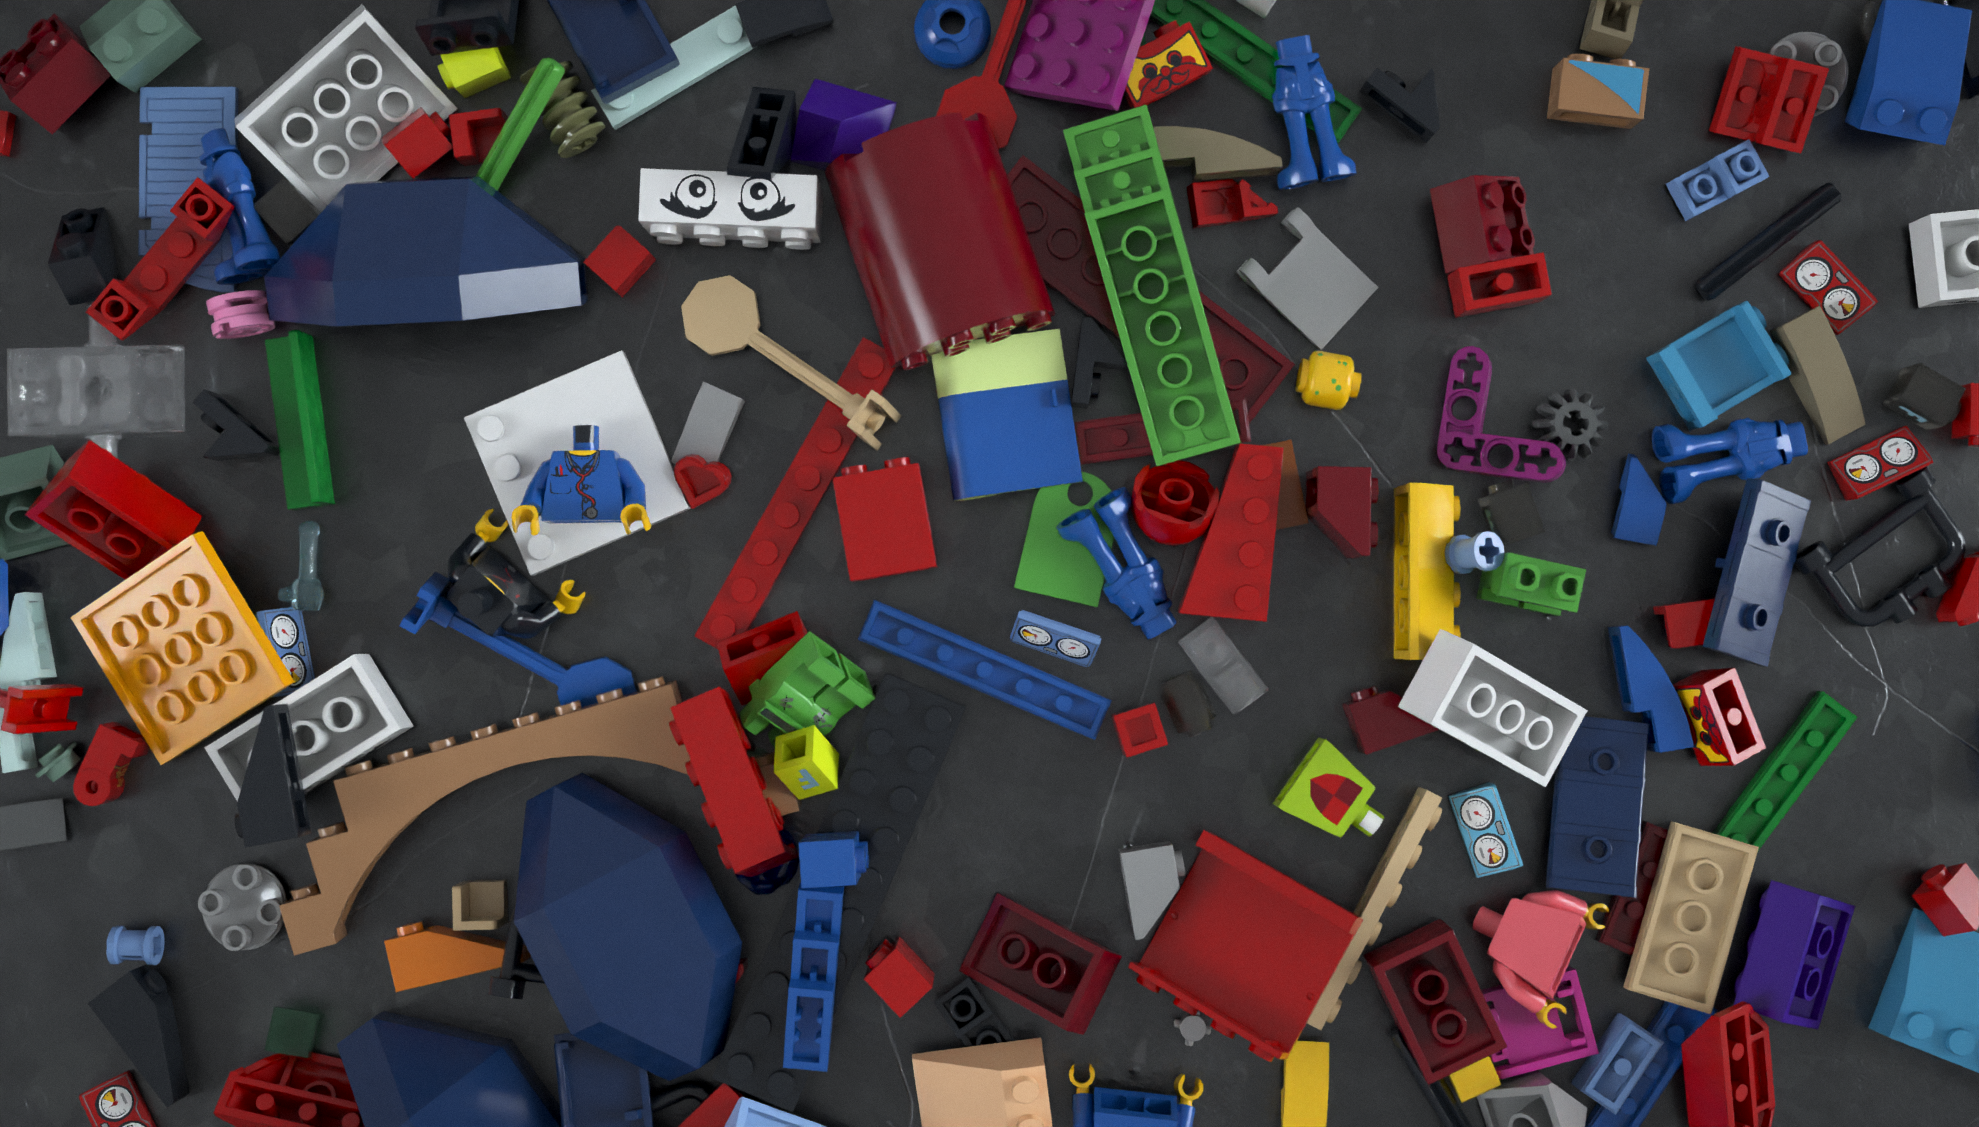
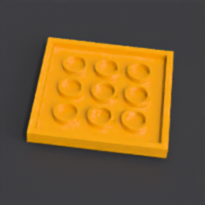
M203 531L190 535L70 617L160 765L174 760L294 683L293 678Z

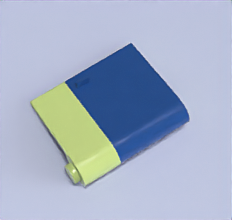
M1060 329L1013 334L1004 340L991 344H986L985 338L974 339V341L969 343L970 349L961 354L945 357L944 352L931 355L953 501L979 499L1001 493L1083 482Z

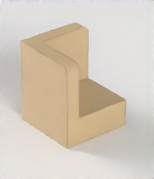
M507 879L468 880L452 887L453 931L493 930L508 923Z

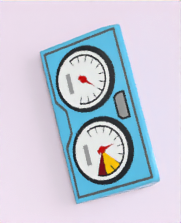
M1487 782L1448 796L1476 878L1523 866L1495 784Z

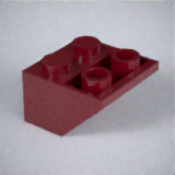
M55 13L48 20L41 19L36 22L27 34L28 40L17 51L12 49L0 59V84L10 101L51 134L111 76L89 49L88 45Z
M1472 175L1430 189L1445 273H1452L1460 267L1534 254V235L1528 225L1525 210L1527 198L1519 177Z
M1318 466L1306 472L1305 508L1308 519L1346 558L1356 559L1370 556L1371 548H1376L1378 542L1377 522L1371 521V504H1377L1379 485L1377 478H1371L1372 467Z

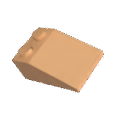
M1041 1037L912 1054L922 1127H1053Z

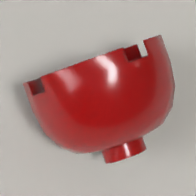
M1182 460L1162 466H1155L1151 469V463L1144 466L1135 477L1131 497V512L1138 528L1148 538L1158 543L1172 546L1187 544L1202 536L1210 526L1219 503L1220 492L1217 486L1214 490V487L1208 482L1210 475L1204 469Z

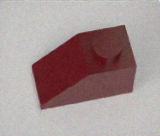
M1376 685L1352 692L1353 700L1342 703L1358 751L1366 755L1439 730L1399 708L1398 705L1403 697L1387 690L1377 691Z

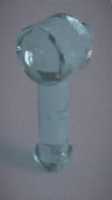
M310 520L301 523L299 526V579H295L289 587L281 588L278 591L279 600L289 602L295 611H318L324 599V590L319 579H316L320 528L316 522Z

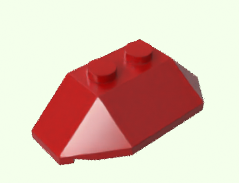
M1742 1001L1712 1015L1681 1044L1688 1124L1690 1127L1772 1126L1775 1111V1095L1769 1026L1753 1010L1750 1003Z
M289 1048L273 1054L246 1068L240 1067L230 1071L213 1112L216 1117L235 1127H365L342 1059L296 1048Z

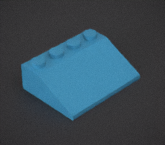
M1913 908L1868 1028L1891 1039L1979 1073V933L1972 931L1943 937L1924 911Z

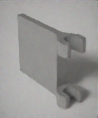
M1297 207L1295 210H1291L1280 223L1299 240L1276 266L1267 274L1263 267L1251 257L1235 273L1242 281L1262 295L1318 350H1322L1379 287L1320 232L1304 211Z

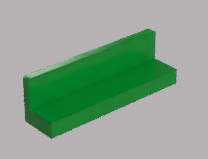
M291 330L288 332V337L265 340L287 509L299 510L334 505L335 500L313 336L300 330Z

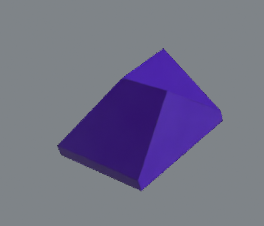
M814 79L799 109L791 161L825 171L827 166L841 154L864 152L862 142L889 131L897 102Z

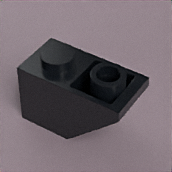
M104 207L91 210L84 208L75 209L61 217L48 266L70 306L95 301L112 279H117L119 272L109 219Z

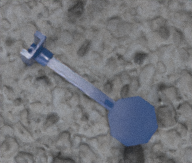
M434 572L420 588L416 595L419 597L418 602L399 625L413 634H416L428 619L444 628L449 626L558 686L557 695L560 705L580 700L581 707L598 703L596 695L618 688L622 689L623 695L637 692L632 671L606 656L572 664L570 668H565L506 635L496 637L487 635L471 619L462 616L458 608L451 601L444 598L450 581L437 572Z

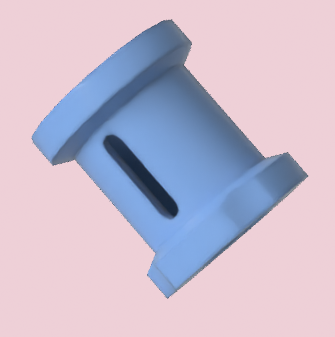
M1486 531L1476 534L1473 538L1466 535L1453 536L1445 547V559L1454 573L1466 574L1472 572L1474 568L1491 571L1496 570L1501 565L1505 551L1500 537L1493 532Z
M125 926L112 927L107 938L106 955L109 963L120 964L124 960L145 961L147 965L159 964L165 945L163 929L160 926H150L148 930H127Z

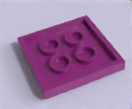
M1033 0L1004 87L1016 94L1118 111L1155 0Z

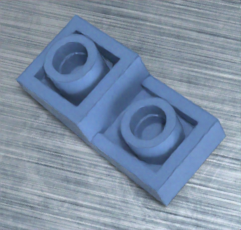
M1747 140L1666 183V186L1683 218L1687 221L1770 176L1751 141Z

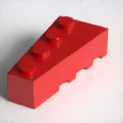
M1241 443L1236 445L1220 490L1218 508L1210 526L1205 531L1204 539L1177 610L1178 613L1267 622L1284 447Z
M717 687L670 707L674 720L669 722L672 735L679 746L685 745L690 761L685 762V767L692 784L695 787L700 785L706 802L701 803V808L708 825L711 828L717 826L723 842L718 844L717 848L726 869L733 868L735 874L754 877L798 858L799 854L794 843L785 845L779 831L783 830L785 822L778 806H775L770 797L766 799L762 791L767 789V781L755 757H748L746 750L751 748V744L728 692L721 687Z

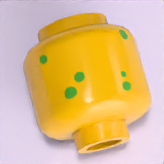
M1317 350L1312 352L1308 359H1301L1295 391L1301 393L1302 400L1308 405L1341 410L1348 402L1349 397L1357 398L1361 384V373L1354 372V362L1351 357Z

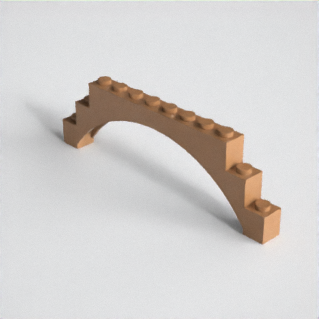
M663 676L638 683L640 691L623 695L621 688L596 695L598 703L581 707L580 700L554 707L556 715L540 719L538 712L512 719L514 727L498 731L496 724L470 731L472 739L456 743L455 737L450 736L428 743L430 751L414 755L413 748H408L386 755L388 763L373 767L371 760H366L344 767L347 775L333 782L347 828L344 821L318 829L319 836L306 843L318 885L317 883H312L292 890V897L279 905L294 956L336 944L347 936L345 922L358 892L377 861L389 846L426 809L447 794L473 780L518 764L572 756L627 758L657 764L688 775L685 762L690 761V757L685 745L679 746L676 743L669 726V722L674 720L670 707L683 702L677 681L665 683ZM775 752L756 756L755 759L767 781V789L762 791L765 799L770 797L775 806H778L782 816L799 811L802 806L801 800H798L773 772Z

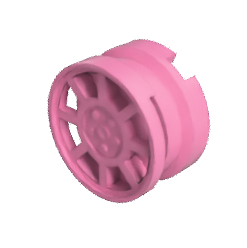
M238 291L215 296L206 301L208 314L214 317V323L211 324L213 337L216 336L217 339L250 337L269 332L275 328V322L269 320L266 291Z

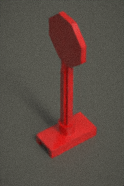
M1008 0L983 74L979 77L973 76L946 89L936 116L961 112L963 120L975 113L985 115L998 150L1008 145L1017 120L1015 110L1004 87L999 84V79L1027 0Z
M72 684L9 686L8 690L0 688V708H4L1 731L24 734L76 730L77 721L67 719L70 697L82 696L84 687Z

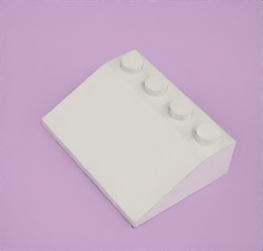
M361 4L242 111L234 121L235 127L322 212L346 184L378 181L398 163L384 146L381 138L417 109L422 107L429 116L436 111L443 120H446L458 108Z

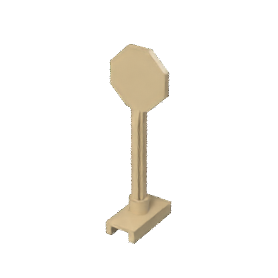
M731 275L699 281L682 304L685 335L689 341L711 356L744 350L746 346H751L843 409L842 414L850 419L846 426L875 450H878L882 443L873 435L882 426L886 416L896 423L901 418L897 410L874 390H871L866 398L858 393L852 395L759 331L761 322L756 293Z

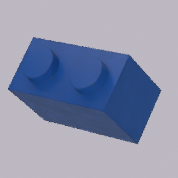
M859 831L806 834L799 842L801 888L857 885L861 873H866V868H869L867 841L859 842Z

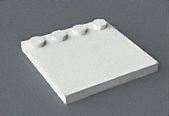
M622 350L464 417L521 555L532 576L645 529L642 521H635L631 524V534L626 533L623 523L549 524L541 521L540 515V532L537 535H531L530 522L521 523L517 533L513 531L512 512L521 505L527 486L542 462L551 459L553 451H573V426H599V450H614L619 453L620 458L630 461L645 484L646 512L651 526L691 509L675 480L674 467L627 356Z

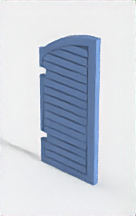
M140 87V123L152 124V135H139V218H151V230H139L138 256L144 257L177 216L170 212V209L195 179L199 177L204 181L203 170L207 166L201 165L199 157L204 153L201 138L211 130L224 128L226 129L230 145H236L238 148V129L235 127L234 121L238 116L237 87ZM226 227L216 247L187 280L186 284L219 293L237 292V284L219 285L214 275L215 267L232 257V243Z

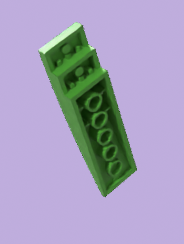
M1147 105L1063 130L1085 210L1084 214L1156 466L1241 443Z

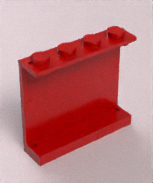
M1203 830L1196 843V846L1202 848L1200 854L1139 963L1130 962L1128 968L1139 974L1136 981L1147 989L1159 993L1162 988L1176 996L1173 1004L1193 1016H1196L1197 1012L1200 1011L1212 1018L1213 1021L1210 1026L1221 1034L1233 1039L1237 1033L1250 1041L1251 1044L1248 1049L1257 1056L1269 1062H1272L1274 1057L1287 1059L1364 919L1219 836Z

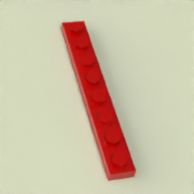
M863 337L838 380L837 385L852 395L858 393L864 398L867 397L871 390L882 395L897 367L891 368L884 348ZM827 400L694 635L718 649V642L750 629L833 482V477L838 473L858 437L846 426L850 419L842 414L843 409L831 401Z

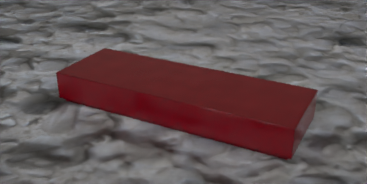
M1643 821L1641 824L1642 834L1641 843L1639 844L1636 882L1637 897L1613 895L1608 905L1609 912L1605 913L1601 923L1605 928L1599 929L1595 938L1596 941L1629 955H1633L1668 830Z

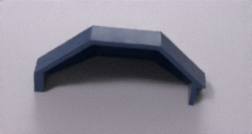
M479 176L365 181L346 184L264 276L269 320L336 327L464 321L582 306L588 301L586 266L583 263L585 258Z
M580 773L526 801L514 923L571 1035L668 1081L698 1070L721 1054L726 1045L742 941L687 833L584 773Z
M383 1011L336 1044L365 1127H562L560 1105L512 1039Z

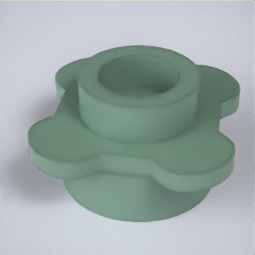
M73 741L65 748L60 743L53 746L38 759L43 766L35 776L39 778L45 774L52 782L62 777L81 760L72 750L77 743Z

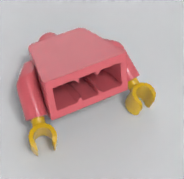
M1560 890L1528 893L1522 900L1512 898L1504 915L1482 906L1474 919L1472 929L1492 938L1487 954L1494 960L1493 973L1512 999L1530 1012L1535 1013L1537 1019L1542 1024L1552 1029L1557 1028L1556 1025L1548 1021L1547 1014L1549 1010L1555 1007L1564 1014L1567 1011L1562 1004L1552 999L1584 929L1597 930L1605 928L1604 925H1598L1593 920L1594 910L1609 912L1608 906L1602 903L1587 904L1585 900Z

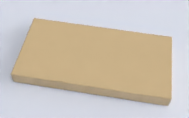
M1670 822L1623 986L1625 989L1704 1013H1712L1759 847L1676 822Z

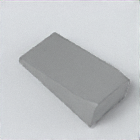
M703 382L671 462L676 464L684 456L690 454L703 457L707 463L712 461L719 462L745 401L740 397Z

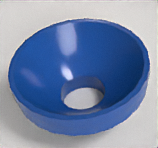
M926 0L920 7L915 19L914 34L916 44L924 57L934 65L947 69L964 68L977 61L986 51L991 39L990 17L979 0ZM955 11L964 17L965 26L960 33L947 34L940 28L939 22L945 13Z

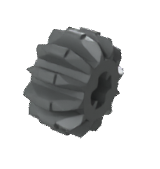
M1575 388L1567 389L1564 396L1557 391L1549 394L1550 405L1542 403L1536 408L1538 413L1545 419L1532 422V428L1536 430L1543 429L1545 434L1536 440L1555 444L1562 451L1566 462L1574 461L1577 453L1582 458L1590 457L1592 455L1591 445L1599 447L1604 443V439L1596 431L1607 429L1609 423L1597 421L1596 415L1603 413L1605 407L1598 405L1591 408L1590 404L1593 400V394L1587 392L1578 398ZM1569 418L1570 422L1577 423V430L1571 432L1570 428L1563 426V420Z

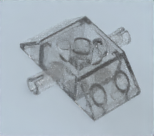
M88 315L89 343L84 344V347L7 349L8 436L91 440L101 448L108 450L118 459V441H121L122 438L161 437L186 432L184 345L121 346L117 344V337ZM107 386V394H103V390Z

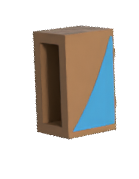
M1570 54L1552 69L1547 119L1632 129L1644 119L1649 68L1636 67V62L1628 59H1614L1609 63L1593 61V57L1587 54Z

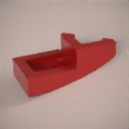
M1233 179L1196 182L1187 186L1193 229L1275 216L1278 214V207L1272 202H1265L1249 189L1251 185L1244 179L1235 182Z

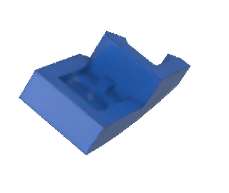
M1628 453L1619 485L1622 495L1611 533L1617 539L1657 546L1667 503L1635 454Z

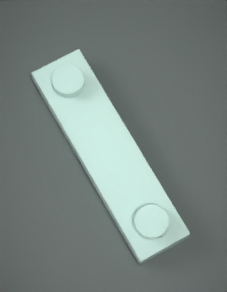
M736 5L670 44L679 60L680 65L608 104L603 103L595 88L591 90L615 130L754 49L750 45Z

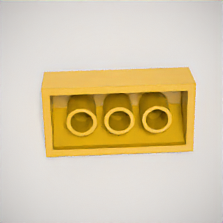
M1407 483L1394 488V659L1423 660L1440 629L1461 638L1459 625H1454V608L1459 607L1461 599L1459 582H1454V572L1445 559V547L1454 536V521H1459L1461 510L1459 496H1454V486Z

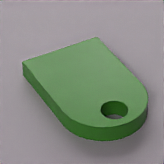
M1081 472L1083 482L1088 484L1092 490V499L1084 506H1077L1070 502L1067 492L1071 484L1044 487L1038 492L1033 504L1014 588L1098 608L1105 578L1100 567L1085 546L1077 541L1063 539L1056 528L1062 520L1071 514L1083 509H1089L1096 519L1105 541L1110 549L1112 548L1114 537L1094 508V504L1101 497L1111 492V490L1098 477Z

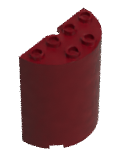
M960 112L912 122L862 142L864 152L841 154L827 166L824 173L891 368L902 365L904 370H911L929 362L928 356L944 352L945 357L961 354L970 349L969 343L974 341V339L984 337L986 344H991L1010 337V330L1026 325L1027 331H1031L1052 323L1051 317L1055 315L993 133L985 115L975 113L963 120Z

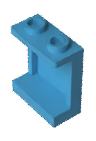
M1748 301L1729 308L1646 357L1689 431L1706 426L1718 419V415L1774 382L1783 380L1791 375V371L1787 366L1789 359L1786 352L1779 344L1773 343L1765 330L1767 323L1763 314L1758 308L1751 306Z

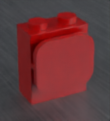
M909 457L884 461L885 469L868 471L866 464L845 467L841 469L842 476L833 477L851 582L937 568L919 463L910 464Z

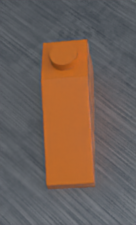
M422 921L397 927L398 935L384 941L396 992L500 968L506 941L461 930L453 931L452 928L439 925L424 928ZM524 945L521 962L531 957L527 947Z

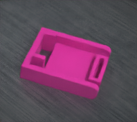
M1567 967L1554 995L1557 998L1570 996L1579 1031L1565 1035L1558 1010L1555 1007L1550 1009L1547 1014L1548 1021L1557 1026V1028L1552 1029L1542 1024L1537 1019L1535 1013L1530 1012L1512 999L1502 985L1481 990L1486 1002L1491 1001L1492 1005H1489V1008L1507 1044V1048L1490 1055L1492 1062L1507 1059V1064L1494 1067L1499 1079L1599 1054L1575 968Z

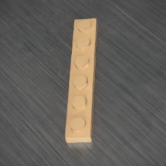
M1418 787L1353 911V914L1364 920L1307 1022L1309 1025L1322 1030L1325 1022L1332 1023L1336 1018L1342 1004L1339 996L1345 984L1351 985L1360 972L1362 961L1358 959L1366 944L1372 946L1379 936L1382 928V923L1379 922V919L1385 907L1391 908L1397 901L1402 890V885L1398 882L1405 869H1412L1418 861L1422 852V846L1418 844L1426 829L1431 831L1441 816L1442 808L1439 807L1442 797Z

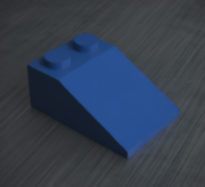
M1882 0L1844 122L1860 130L1945 145L1959 104L1972 10L1922 0Z

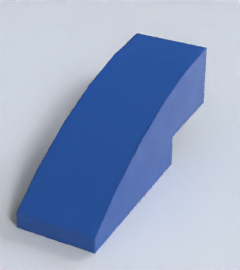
M1629 626L1607 627L1622 710L1632 713L1640 712L1642 723L1650 724L1647 751L1662 753L1694 747L1688 719L1679 696L1657 658Z

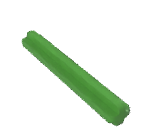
M550 57L543 58L539 62L476 176H479L497 191L565 73L564 67Z

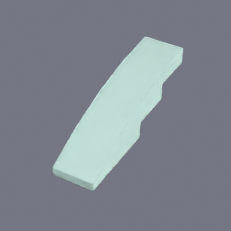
M22 592L16 593L9 615V626L5 630L0 661V688L7 690L9 686L41 685L40 680L57 677L42 593ZM0 708V757L2 773L38 768L32 733L13 734L1 731L4 708Z

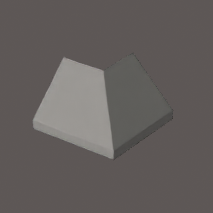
M1539 1070L1500 1081L1501 1086L1477 1096L1486 1127H1585L1587 1107L1552 1083Z

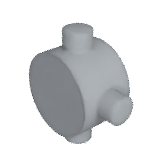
M1200 1011L1197 1012L1196 1016L1187 1013L1180 1020L1175 1019L1174 1027L1180 1029L1187 1046H1193L1194 1041L1202 1039L1205 1034H1211L1212 1028L1211 1026H1206L1203 1018L1200 1016Z

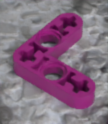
M1467 346L1458 350L1453 355L1450 364L1437 444V455L1440 462L1448 469L1456 472L1541 483L1557 480L1564 472L1566 460L1560 448L1555 444L1547 441L1482 434L1492 375V363L1488 355L1481 348ZM1471 356H1476V361L1483 365L1482 370L1474 371L1471 384L1474 387L1480 386L1479 393L1467 388L1456 389L1457 383L1466 386L1467 373L1460 366L1461 363H1469ZM1461 398H1471L1477 405L1475 415L1465 421L1456 419L1453 415L1454 404ZM1457 440H1462V445L1465 448L1478 451L1477 443L1485 442L1480 452L1481 466H1474L1477 461L1474 456L1462 455L1459 458V462H1454L1453 457L1447 453L1448 447H1455ZM1498 445H1506L1513 451L1512 462L1505 468L1498 469L1493 467L1489 462L1490 451ZM1521 447H1528L1526 455L1532 458H1541L1543 451H1550V457L1557 461L1556 466L1548 467L1546 473L1541 474L1540 468L1537 465L1524 463L1525 471L1518 472L1517 470L1522 462Z

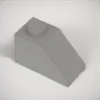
M1170 841L1118 849L1131 929L1135 940L1145 938L1179 890L1178 877L1185 876L1181 850L1174 851Z

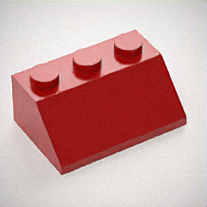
M91 440L87 441L65 462L25 514L124 580L192 535L202 518V515L188 507L183 501L175 498L151 482L145 475L138 473L113 456L108 450L101 448Z

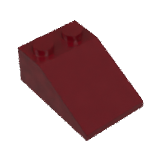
M997 893L959 971L1058 1027L1084 1035L1122 956Z
M1438 919L1363 955L1373 979L1428 1085L1507 1048V1044L1453 929L1442 919Z

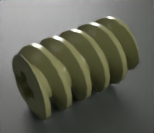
M571 61L560 62V64L564 67L565 73L541 115L544 116L542 124L546 130L552 131L550 135L551 141L554 145L560 146L558 149L559 156L561 158H569L591 148L597 141L596 135L605 128V125L602 121L589 123L588 120L597 113V110L594 106L581 107V104L589 98V95L586 91L573 92V89L582 81L579 76L565 77L574 66ZM537 66L521 75L520 81L522 84H528Z

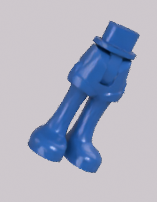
M1304 35L1277 41L1276 46L1279 60L1274 62V68H1277L1276 88L1272 94L1276 113L1283 114L1291 151L1288 167L1277 175L1278 189L1298 188L1319 180L1308 140L1306 114H1310L1316 133L1320 156L1318 169L1321 182H1330L1356 175L1355 162L1342 153L1334 134L1329 104L1335 101L1333 85L1327 80L1319 61H1316L1320 59L1319 53L1312 52L1310 36Z
M218 128L211 130L201 138L204 153L199 157L201 165L207 166L203 170L204 182L235 206L226 225L232 243V257L218 264L215 267L214 275L219 285L239 284L265 276L269 269H272L280 260L278 248L272 243L253 203L256 195L255 188L251 182V173L242 161L239 149L236 145H230L226 129Z
M1750 418L1737 419L1729 424L1727 430L1702 435L1685 434L1673 425L1663 424L1654 427L1651 438L1655 456L1664 463L1681 460L1697 454L1722 450L1730 452L1729 456L1720 459L1664 468L1660 473L1659 482L1661 493L1669 504L1684 502L1691 495L1694 488L1703 482L1737 475L1741 480L1745 481L1747 478L1758 479L1766 471L1779 465L1790 464L1792 458L1804 456L1808 453L1803 424L1801 422L1785 424L1783 420L1765 422L1754 421Z
M1122 487L1101 497L1094 504V508L1116 540L1127 562L1126 566L1122 567L1105 541L1091 510L1083 509L1071 514L1062 520L1056 528L1063 539L1077 541L1088 549L1107 581L1103 585V591L1109 602L1118 605L1131 619L1132 625H1139L1146 638L1152 639L1173 627L1177 621L1169 609L1173 603L1167 597L1163 582L1164 571L1155 557H1146L1131 530L1128 521V511L1131 507L1132 496L1126 487Z

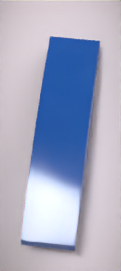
M801 883L799 884L791 978L788 987L783 1068L823 1072L828 1070L841 933L843 886L801 888Z

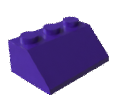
M1771 880L1769 888L1764 891L1760 899L1759 908L1761 915L1757 928L1748 939L1747 951L1749 955L1744 971L1739 974L1735 982L1736 998L1734 1005L1744 1001L1750 1003L1753 1010L1763 1016L1783 1023L1819 1030L1855 906Z

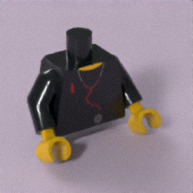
M489 509L476 524V534H469L448 560V577L453 587L446 596L458 608L462 616L471 619L487 635L491 637L513 635L529 639L535 637L560 619L561 612L565 614L576 613L586 593L583 592L577 597L570 596L568 593L571 591L575 581L566 580L562 583L555 601L551 602L491 546L487 547L486 542L496 541L508 526L507 520L501 527L493 526L488 518L494 512V509Z

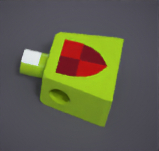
M1318 737L1272 803L1281 810L1340 838L1345 834L1350 825L1371 837L1384 819V815L1366 804L1375 790L1374 785L1329 741Z

